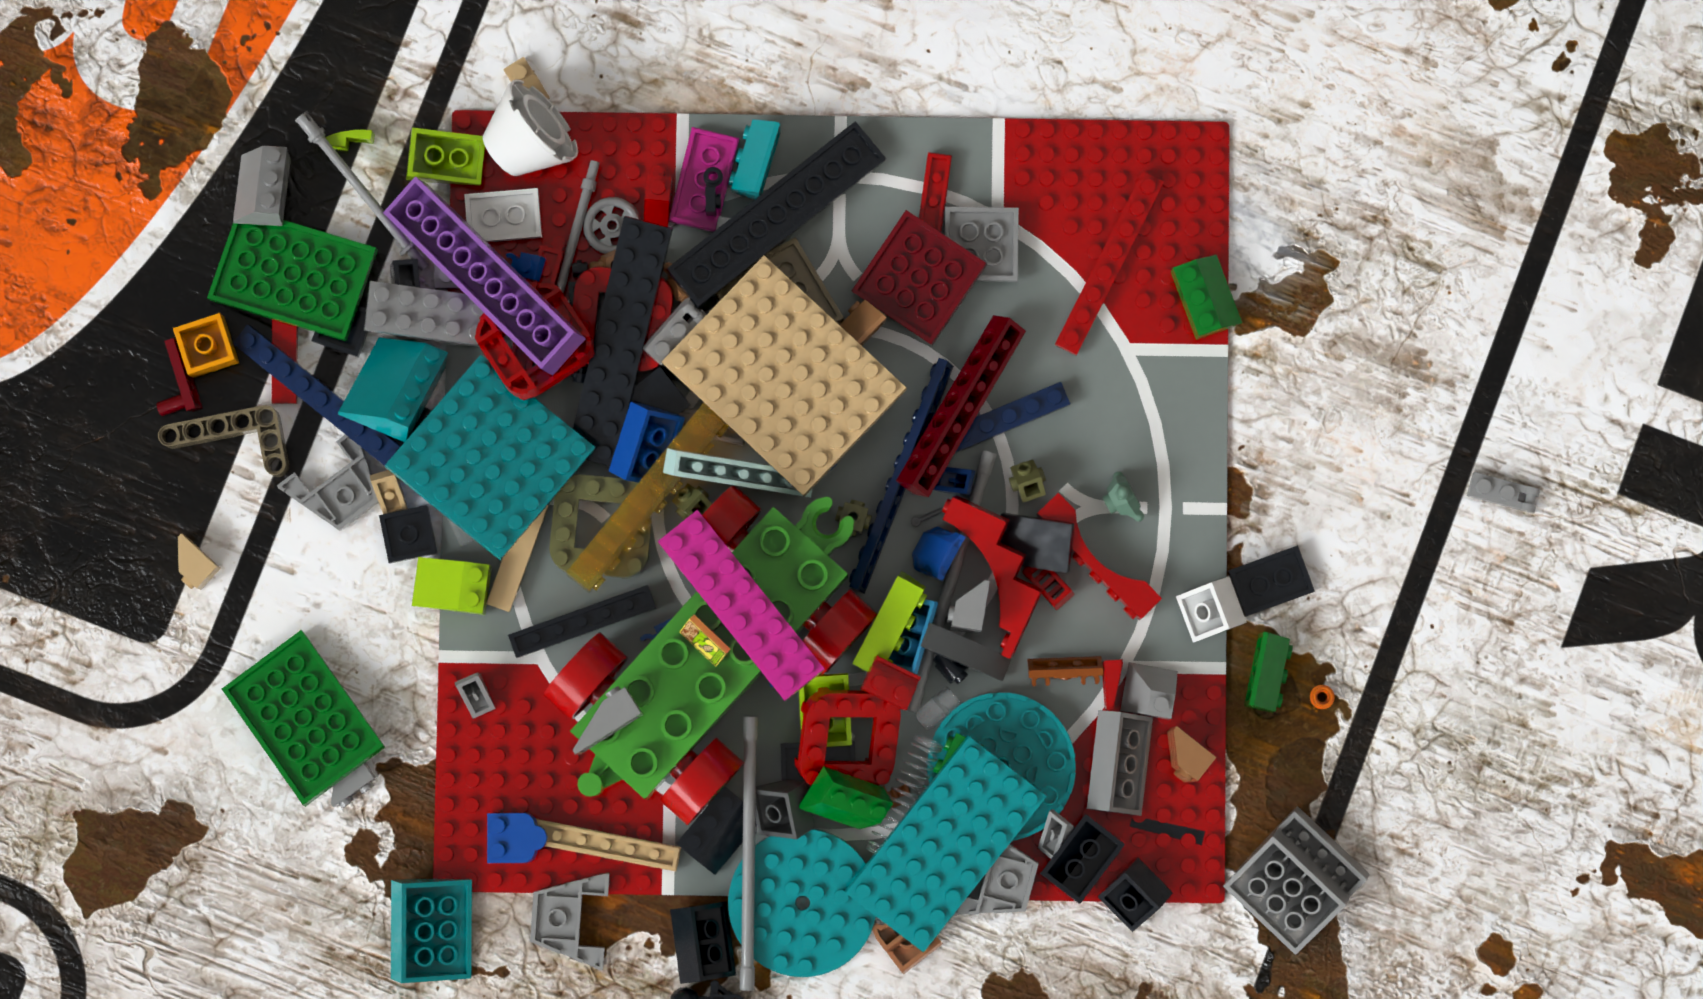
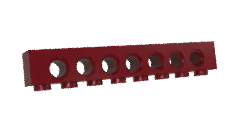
M992 316L896 481L912 494L925 497L931 495L1024 336L1026 330L1011 318Z

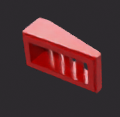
M1026 567L1022 571L1033 585L1044 589L1042 595L1055 610H1058L1074 596L1071 588L1055 571L1044 569L1035 578L1032 574L1038 568ZM1050 574L1051 577L1048 578L1042 585H1040L1039 582L1045 576ZM1057 581L1058 584L1047 593L1046 589ZM1060 590H1065L1056 599H1053Z
M1123 659L1104 660L1102 662L1104 708L1106 711L1113 710Z

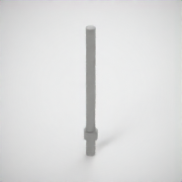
M593 160L590 161L586 178H583L581 189L583 190L556 283L563 294L592 192H595L597 185L595 180L600 163Z

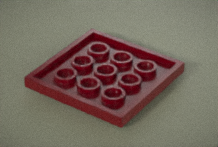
M905 210L851 291L933 346L987 266V263Z

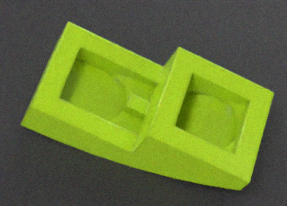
M349 130L335 133L325 138L335 150L348 151L350 141L374 144L375 134L372 130Z

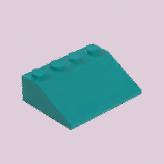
M379 337L343 402L338 415L405 442L410 437L446 369L448 352L427 343Z
M391 880V979L399 983L471 979L472 880Z

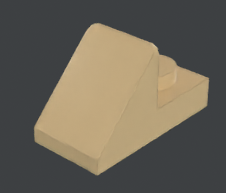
M524 57L503 69L510 82L517 79L524 81L523 86L528 89L533 86L548 100L550 99L537 75Z
M389 470L370 475V480L383 514L408 509L400 479Z

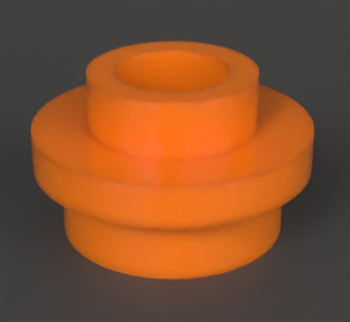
M1318 685L1310 692V702L1317 709H1327L1334 702V692L1327 685ZM1320 692L1326 695L1324 702H1320L1317 698Z

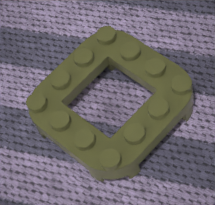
M573 475L554 497L549 550L555 565L563 572L569 574L618 577L622 579H629L640 573L647 565L649 558L654 506L648 487L643 483L627 481L622 478ZM580 500L628 505L624 552L575 548Z

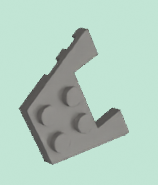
M344 435L336 442L351 462L320 486L309 492L295 472L277 485L280 490L339 531L379 503L370 480L371 473L363 448L347 435Z
M1009 844L985 874L979 897L968 896L953 916L992 912H1025L1037 872L1038 862Z
M606 872L534 891L530 942L556 953L566 955L578 962L588 964L595 969L603 970L605 947L579 945L582 895L608 896L610 873Z

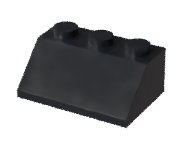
M724 786L676 844L716 875L743 843V801Z
M1085 814L1040 874L1075 902L1081 904L1125 844Z
M726 901L670 909L680 984L736 976Z

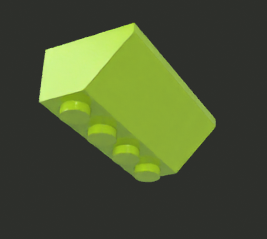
M900 572L852 663L853 665L868 672L875 656L893 663L889 659L893 650L899 651L904 642V638L901 637L904 629L910 630L916 618L912 615L916 606L921 608L927 597L923 593L926 588L924 585L905 572Z

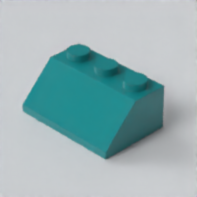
M753 119L751 126L746 125L743 139L746 140L744 149L739 148L735 161L739 163L737 172L732 171L728 185L732 186V193L754 200L763 193L781 134L779 122Z

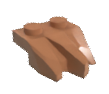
M875 923L872 928L877 941L903 974L942 945V942L936 936L928 948L922 952L885 923L882 926Z

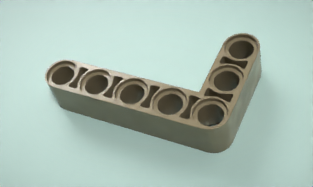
M269 405L167 424L160 428L158 432L159 441L171 449L257 432L265 470L275 477L285 476L289 470V460L279 412ZM271 411L273 413V420L267 424L263 423V414ZM243 416H247L249 418L248 426L239 428L238 420ZM218 421H224L225 428L221 433H215L214 425ZM200 426V435L196 438H191V428ZM169 431H175L177 434L175 441L167 443L166 434ZM271 435H276L278 438L277 445L274 447H268L266 444L267 438ZM276 459H281L282 468L279 471H272L271 463Z

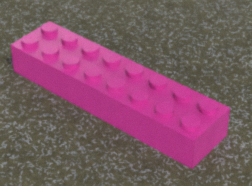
M698 510L658 541L660 546L784 701H787L825 670Z

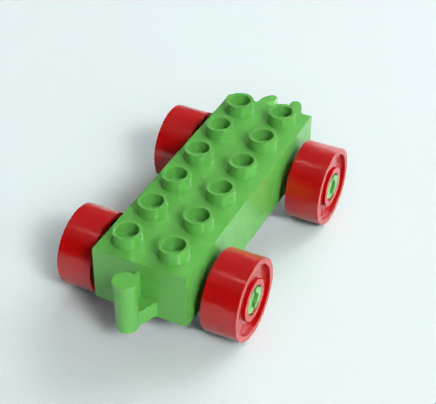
M732 485L715 500L702 516L796 634L803 627L809 631L802 641L824 667L825 670L819 675H825L878 615L851 589L833 607L827 603L829 598L848 578V573L829 556L835 549H839L849 540L853 533L854 519L851 516L844 517L839 523L838 530L831 535L820 533L816 527V520L819 515L828 512L833 505L830 497H823L814 500L807 506L802 519L795 526L777 509L772 507L749 533L747 531L748 528L759 516L762 509L739 488ZM697 591L616 681L613 678L625 664L628 657L599 632L565 665L543 694L570 720L578 716L590 703L593 705L570 730L573 735L580 739L602 701L607 699L606 693L617 686L621 689L627 688L642 711L643 716L590 748L595 757L589 773H583L578 779V789L583 795L592 797L601 794L605 788L624 780L638 794L648 800L671 775L676 781L665 792L660 801L687 826L707 807L745 763L717 737L699 755L693 749L762 674ZM693 615L697 616L731 649L716 667L680 633V630Z

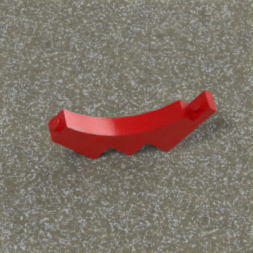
M956 495L951 500L947 499L942 509V512L945 513L943 520L966 534L979 548L990 565L1000 599L999 627L1011 632L1010 635L1006 633L1000 647L1004 649L1001 655L1011 659L1016 652L1044 589L1017 577L1026 554L1000 542L1010 520Z

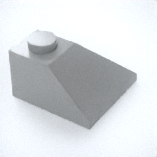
M1129 662L1120 711L1170 720L1176 695L1178 671Z

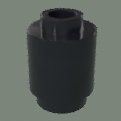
M937 655L933 659L936 663L935 667L950 684L954 681L956 684H959L968 676L966 671L969 667L951 661L941 655Z

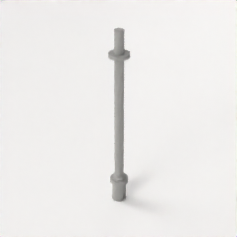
M308 111L301 114L295 122L308 135L309 142L318 144L397 240L403 248L400 255L403 256L407 253L411 259H418V267L421 271L429 266L415 249L416 245L410 242L402 231L383 213L384 209L326 140L325 129L317 125L308 114Z

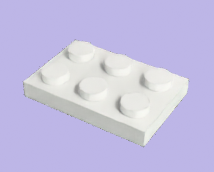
M538 188L464 194L466 221L486 242L542 238Z

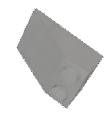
M617 686L606 693L607 699L602 701L573 748L576 755L584 753L643 716L642 711L627 688L621 689Z

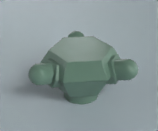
M1115 472L1113 480L1107 488L1108 494L1102 497L1111 514L1118 511L1120 515H1129L1135 521H1142L1144 513L1140 510L1141 505L1134 490L1122 472Z

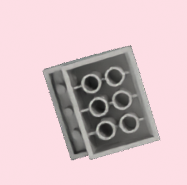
M1297 806L1254 850L1223 887L1296 955L1347 905L1350 896L1367 881L1370 874Z

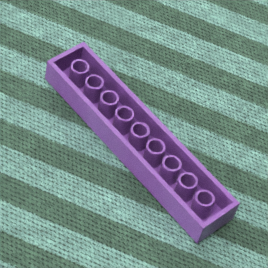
M415 176L383 212L545 372L554 375L586 339L445 200L421 179Z

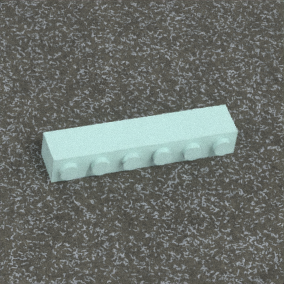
M667 448L663 473L803 496L771 465ZM812 489L805 497H811Z

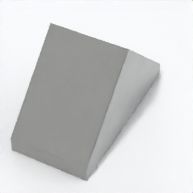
M477 672L455 682L473 719L496 709L480 673Z
M1050 810L1038 849L1051 859L1075 827L1055 810Z

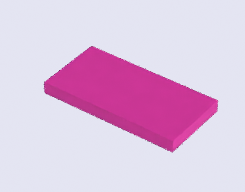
M692 127L669 222L709 232L716 230L718 218L722 213L739 138ZM710 167L720 169L723 174L722 183L716 187V194H721V209H716V216L706 215V183L704 182L703 175ZM716 174L709 176L711 181H715L718 178Z

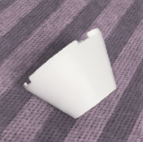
M518 79L508 84L483 134L484 145L491 157L503 170L513 176L531 173L575 159L578 155L577 142L575 139L571 141L567 133L571 129L563 116L539 90L533 86L528 89L522 85L524 81Z

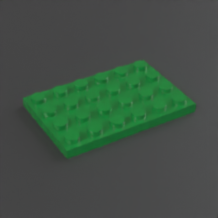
M283 220V226L233 223L207 299L347 341L378 249Z
M302 630L222 688V691L305 807L385 748V745Z

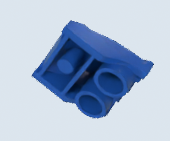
M939 526L923 532L912 552L914 569L936 580L943 581L966 537Z

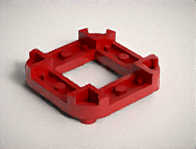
M595 266L586 270L579 276L574 288L572 308L589 331L593 343L596 332L600 292L606 293L611 272L610 267ZM663 276L661 277L646 342L672 314L674 294L669 282ZM643 351L639 371H648L656 368L659 364Z
M537 281L530 283L586 339L554 375L545 372L538 365L525 371L503 337L506 334L485 313L479 318L480 322L477 325L475 335L476 342L508 391L521 400H527L545 392L585 366L594 356V343L589 331L557 285L538 283Z
M828 687L818 688V692L810 696L806 702L803 701L801 706L803 722L798 757H795L794 761L799 774L809 785L813 784L823 766L878 786L889 782L895 765L901 719L900 708L863 690H830ZM830 717H874L869 758H865V761H825Z

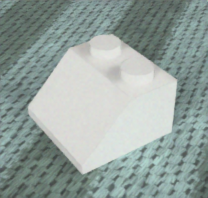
M1230 577L1208 583L1176 596L1193 643L1247 623Z

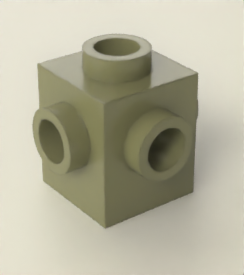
M1033 459L1010 467L1013 476L1009 478L1013 492L1018 491L1023 503L1046 495L1043 485L1046 478L1042 467L1037 468Z
M689 483L680 489L672 500L678 508L675 512L684 520L696 510L702 515L712 505L707 499L709 494L700 486L694 488Z
M851 499L850 503L845 502L843 507H838L835 521L840 523L850 513H856L858 519L854 521L853 533L851 535L856 537V533L862 535L863 529L868 530L872 516L868 515L869 509L864 507L865 503Z

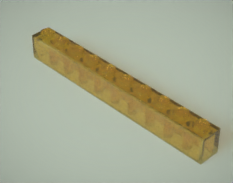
M703 402L667 448L708 455L714 447L711 442L716 436L721 438L729 426ZM667 448L567 570L566 575L588 593L593 589L595 591L599 590L606 581L603 578L608 570L613 572L621 562L619 556L625 550L628 553L637 541L634 538L639 531L644 533L652 524V521L649 520L655 512L660 514L668 504L665 499L669 494L675 495L682 487L681 479L683 477L663 473Z

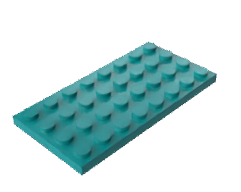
M968 735L847 887L845 893L924 952L1042 804L1047 795Z

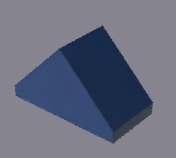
M946 467L933 490L969 498L975 471Z

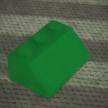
M1217 255L1195 259L1173 267L1171 275L1196 340L1242 324Z
M1268 632L1258 634L1244 703L1245 707L1268 712H1276V707H1281L1283 694L1279 693L1281 683H1286L1288 670L1284 669L1286 659L1290 660L1293 645H1289V638Z
M823 766L800 803L799 808L857 829H863L880 824L893 805V802L883 787Z

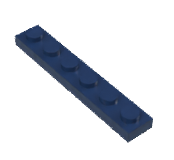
M1058 382L977 416L955 453L1069 406L1070 401L1062 383Z

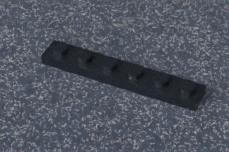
M646 585L509 634L508 637L515 657L520 658L654 610L656 606L649 586Z

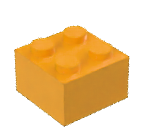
M221 313L173 328L187 374L190 377L195 378L239 363L225 317Z

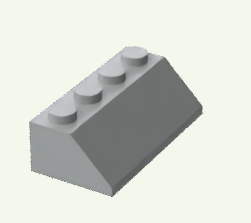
M1098 710L1087 809L1142 816L1153 717Z

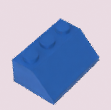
M630 402L609 472L627 481L663 487L667 476L666 473H663L667 448H676L685 417L650 405Z

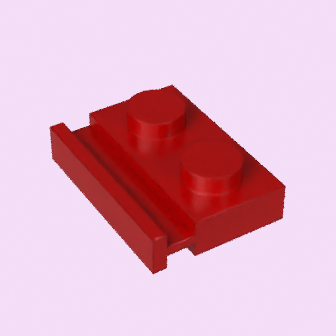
M875 656L860 689L902 710H907L921 677L879 656Z

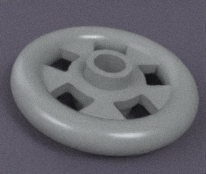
M607 197L594 203L587 211L583 223L584 235L588 243L595 250L603 254L615 250L617 245H612L610 239L619 237L624 216L641 220L637 209L627 200L618 197ZM614 207L624 210L621 217L617 214H612ZM602 210L606 216L603 217L601 222H598L595 217ZM612 221L617 223V227L614 230L608 228V224ZM599 228L605 235L600 241L594 234V231Z

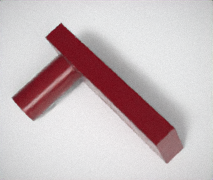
M176 338L164 341L181 394L157 402L159 414L164 416L184 408L186 411L191 412L202 410L203 407L194 378L187 374Z

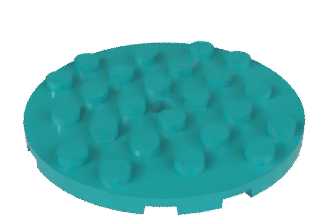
M988 693L962 703L942 721L934 734L928 752L927 774L929 784L937 775L933 770L938 759L943 760L947 753V750L943 748L949 735L952 737L956 733L965 737L969 735L978 743L984 745L986 749L1000 760H1005L1008 766L1047 795L1013 840L1022 839L1041 831L1045 826L1050 810L1053 809L1060 814L1074 786L1076 775L1075 753L1065 727L1044 705L1019 694Z
M813 828L798 839L767 836L755 845V961L783 975L812 977L838 969L850 961L864 946L871 934L876 916L847 895L845 890L866 865V862L843 839L832 833ZM743 859L734 872L728 896L730 922L740 944L742 943ZM799 896H806L809 899L810 904L806 909H800L796 906L795 901Z

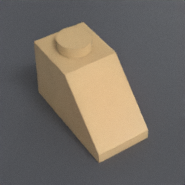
M181 533L178 536L179 572L184 576L181 580L190 589L196 587L201 590L221 568L186 535Z

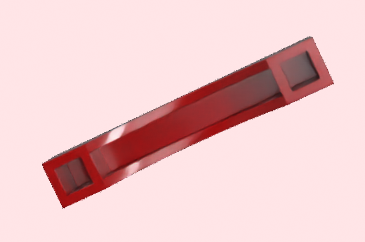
M1059 493L1036 514L1038 518L1074 523L1072 552L1074 554L1071 556L1072 559L1081 567L1085 565L1091 571L1088 575L1097 584L1102 582L1108 588L1106 593L1115 602L1120 600L1124 604L1125 608L1123 610L1131 619L1137 618L1141 620L1162 599L1146 581L1118 575L1106 568L1092 555L1080 535L1076 510Z

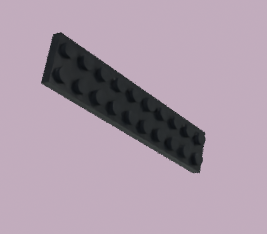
M853 122L679 258L666 271L694 302L695 306L699 308L760 260L763 255L765 256L881 165L886 160V157L857 122Z
M624 216L594 339V356L589 360L573 426L577 433L596 447L586 460L607 466L611 465L632 400L644 351L643 347L646 343L673 228L629 216Z

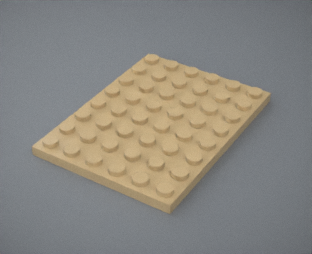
M764 255L662 361L663 365L804 497L907 390V387Z

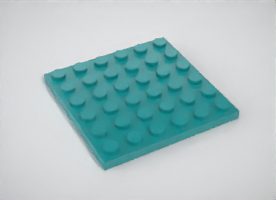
M480 355L390 458L385 467L501 561L596 447L534 397L521 400L519 397L511 394L490 362Z

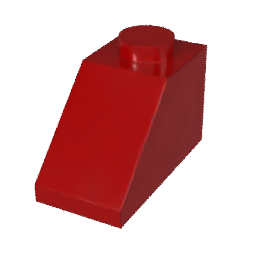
M647 175L644 221L669 226L673 187L672 177Z

